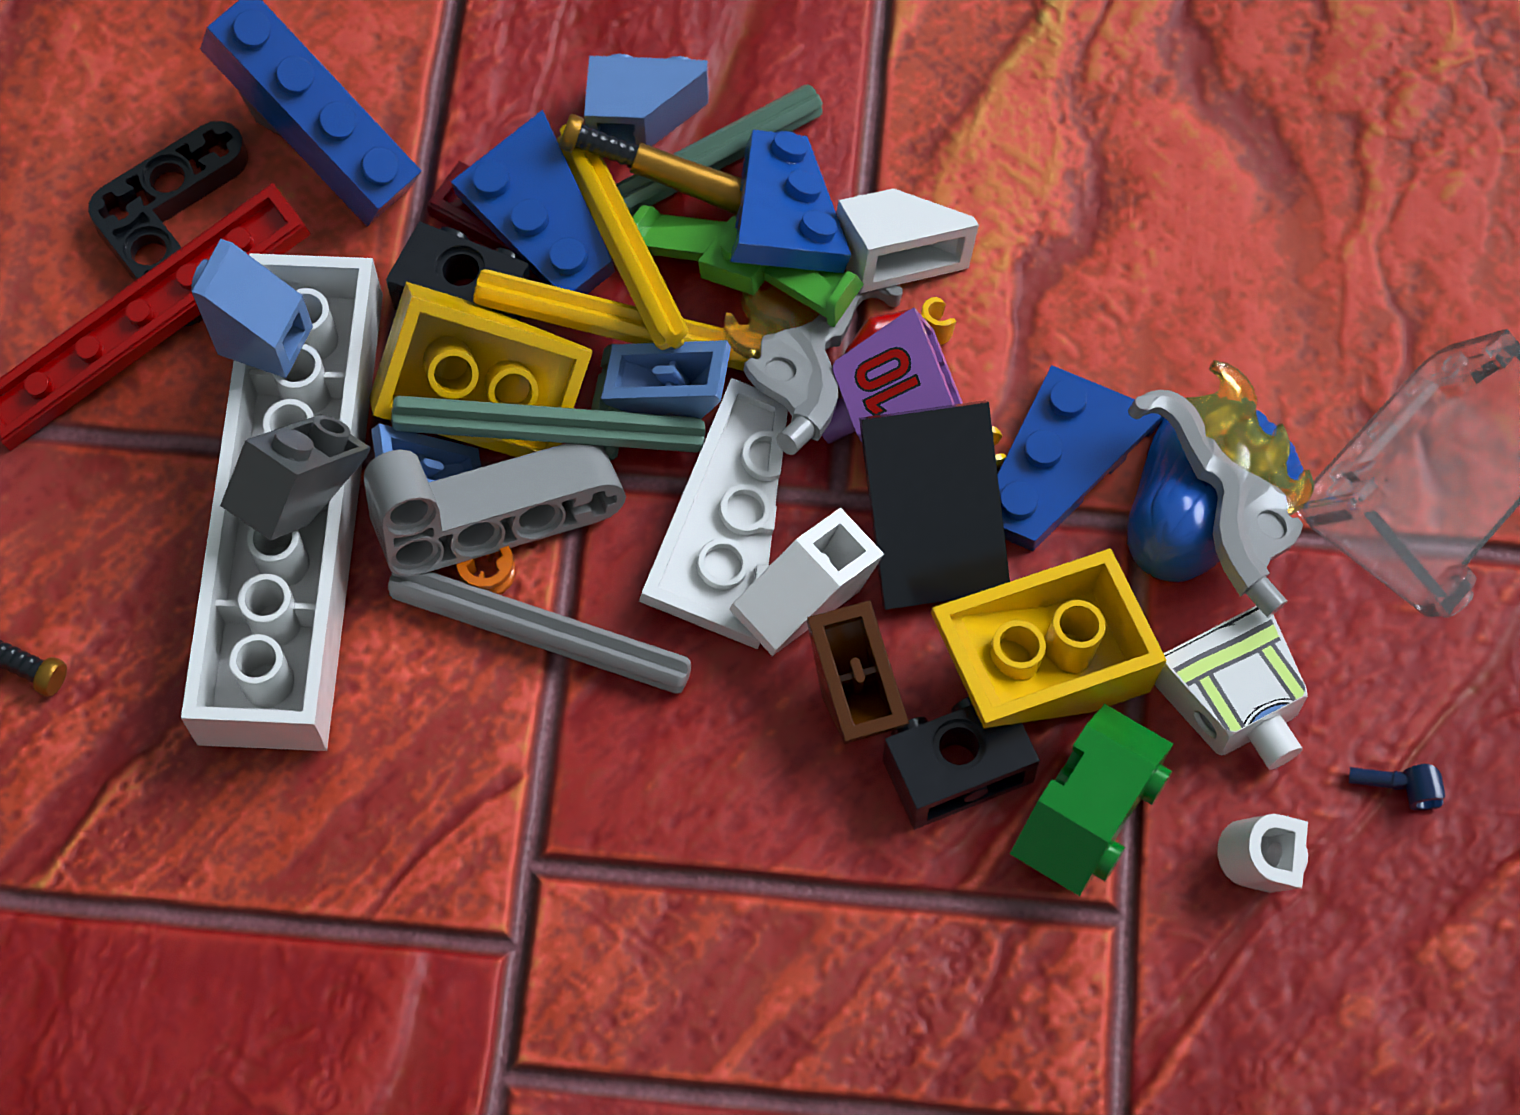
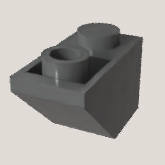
M322 414L247 439L220 506L271 541L308 526L367 458L371 447L353 436L345 423Z

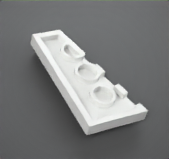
M731 378L645 583L639 602L758 649L760 642L729 609L732 603L770 566L771 540L777 506H775L783 457V451L778 446L776 437L786 428L788 410L782 404L757 390L756 387Z

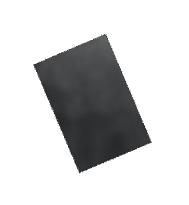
M983 400L859 418L874 542L884 553L877 564L882 606L884 609L956 600L1010 582L989 402Z

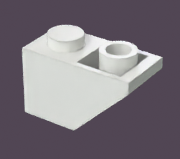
M839 508L798 537L732 603L729 610L773 656L808 630L807 617L836 610L859 593L884 553L844 510Z

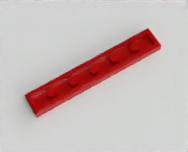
M271 183L0 377L1 443L10 451L199 316L201 313L191 289L192 279L200 262L204 259H210L220 239L232 242L248 255L250 253L283 255L310 236L311 233L275 185Z

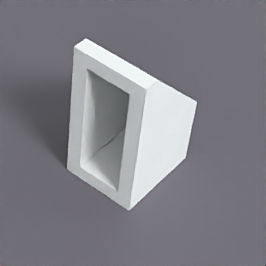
M894 188L838 201L836 214L852 254L845 269L856 274L864 285L860 289V293L969 269L979 227L973 216Z

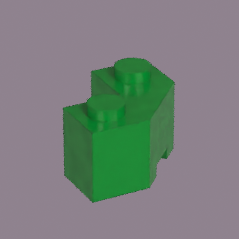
M1104 704L1086 724L1072 747V753L1055 781L1051 779L1037 801L1010 855L1078 896L1082 894L1094 876L1106 882L1126 848L1115 841L1126 820L1141 800L1153 805L1172 774V770L1162 764L1170 752L1173 743Z

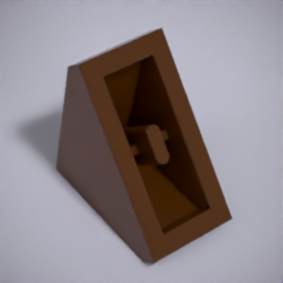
M871 601L807 617L822 699L844 744L908 727V718Z

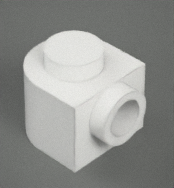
M1269 814L1230 823L1221 833L1218 842V859L1222 870L1234 883L1260 891L1272 893L1302 888L1303 873L1308 862L1306 847L1308 822L1280 814Z

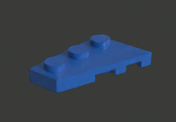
M543 110L451 181L455 194L512 252L520 256L524 262L529 263L530 270L544 284L588 294L615 272L611 256Z
M753 130L745 148L740 190L742 191L741 205L736 215L735 228H737V235L732 247L730 262L844 273L852 254L808 137L789 131L770 132Z
M1051 365L998 473L1005 540L1034 551L1084 501V497L1108 473L1112 474L1126 460L1127 454L1145 436L1149 437L1159 427L1164 417L1159 414L1150 413L1142 416L1140 419H1134L1129 415L1128 409L1135 399Z

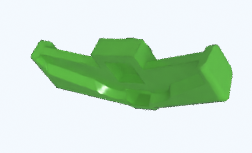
M642 205L632 217L651 255L698 261L701 278L753 296L763 282L766 281L826 317L828 325L831 327L836 326L864 285L860 278L850 271L837 273L730 262L732 247L737 235V228H735L736 216L731 217L727 222L660 214L654 207Z

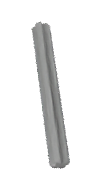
M392 572L389 579V595L395 600L675 694L683 691L690 676L691 661L688 657L433 572L409 577L398 576Z

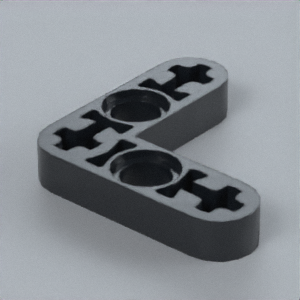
M211 121L201 125L102 186L93 194L89 201L88 212L97 232L134 281L182 248L163 222L236 178L244 171L248 162V153L239 130L231 123L224 121ZM218 145L222 150H228L229 153L219 157L218 154L215 152L210 153L209 150ZM191 159H194L197 168H201V172L198 174H194L189 162ZM177 172L185 177L182 185L172 192L163 193L154 189L156 179L165 173ZM141 190H144L149 202L146 206H144L141 197H137L136 194ZM119 207L121 211L127 212L128 215L118 220L116 216L110 215L109 212ZM160 244L166 248L164 257L155 264L142 265L135 261L138 250L143 246ZM201 314L185 326H192L203 320Z

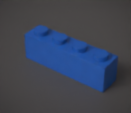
M238 0L207 26L200 50L367 227L411 188L422 170L262 0Z

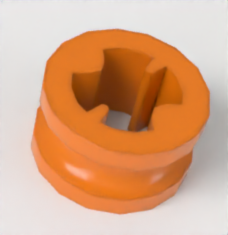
M509 546L500 548V551L487 555L489 562L492 561L494 556L498 557L496 561L498 572L489 578H485L483 571L480 572L479 577L474 576L477 571L474 561L477 558L457 563L456 568L461 582L499 595L503 594L512 585L516 576L513 554Z

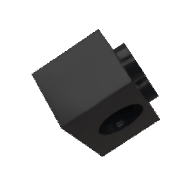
M419 221L386 278L393 308L396 311L406 282L474 303L473 294L481 270L488 269L532 280L529 263L524 262L520 256L508 249L498 247L492 250L474 243L456 229L450 227L438 229ZM460 279H474L473 282L467 285H453ZM491 309L493 311H496L498 313H501L503 315H506L519 321L522 317L519 315Z
M970 697L956 703L951 708V713L929 722L926 717L908 720V727L893 730L891 736L885 738L883 763L914 830L1033 783L1040 762L1022 723L983 728ZM951 745L963 746L973 754L974 760L964 765L952 764L942 756L941 751Z

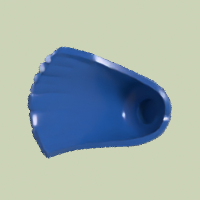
M1212 396L1204 398L1194 397L1188 400L1202 418L1206 436L1214 439L1222 452L1233 462L1278 487L1283 493L1305 481L1304 469L1296 453L1295 446L1290 440L1285 438L1284 434L1274 423L1268 421L1266 415L1255 408H1248L1241 403L1234 404L1231 400L1222 399L1218 401L1216 397ZM1166 418L1162 420L1153 437L1127 522V545L1134 562L1147 574H1151L1152 577L1163 581L1184 582L1207 572L1220 561L1216 554L1213 538L1218 496L1211 484L1197 479L1175 429Z

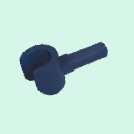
M1431 764L1415 765L1405 769L1404 772L1350 767L1349 783L1392 788V790L1406 789L1409 807L1412 810H1432L1443 805L1445 790L1442 775Z

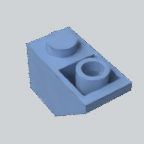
M626 54L589 56L584 120L586 126L596 129L598 132L615 136L617 139L625 140L627 143L640 145L641 142L653 146L708 104V60H692L683 56H673L667 59L637 58Z
M220 239L210 259H204L198 265L191 286L193 297L216 352L220 356L287 378L313 328L303 295L235 244Z

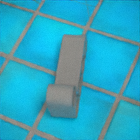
M565 443L429 483L417 455L411 451L400 449L388 451L377 456L368 464L364 472L369 516L391 572L398 576L406 577L420 575L500 551V548L506 546L512 548L600 522L618 512L626 498L624 489L604 446Z

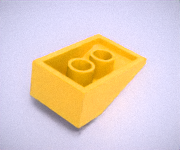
M406 282L369 396L373 416L391 421L392 403L397 396L574 408L593 351L590 348L479 306L468 300ZM438 434L514 457H520L562 444L556 442Z
M1111 548L933 607L931 610L934 622L983 728L1091 713L1099 710L1104 704L1112 706L1149 693L1167 661Z

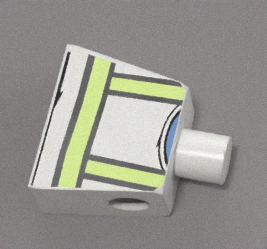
M1254 606L1164 653L1167 661L1155 682V686L1215 753L1226 755L1251 741L1268 769L1273 770L1286 764L1303 750L1286 722L1299 714L1308 697L1307 689L1274 615L1267 618L1257 606Z

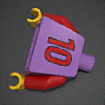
M931 297L926 300L922 306L921 314L914 307L910 310L873 316L866 320L845 350V354L835 360L832 366L842 397L838 398L831 422L822 434L827 443L830 444L855 431L862 442L859 422L861 417L963 403L940 345L947 343L951 339L956 324L954 318L939 321L943 316L946 306L942 299ZM992 426L995 446L1001 440L1002 433L998 428ZM1003 453L995 454L997 470L1006 458V455Z

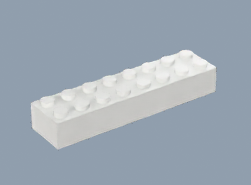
M250 253L249 256L303 295L313 328L287 378L235 360L233 362L181 719L199 746L327 751L362 464L308 526L271 541L222 508L220 504L247 439L322 414L345 423L349 427L351 434L365 443L370 406L369 396L372 390L383 293L373 258Z

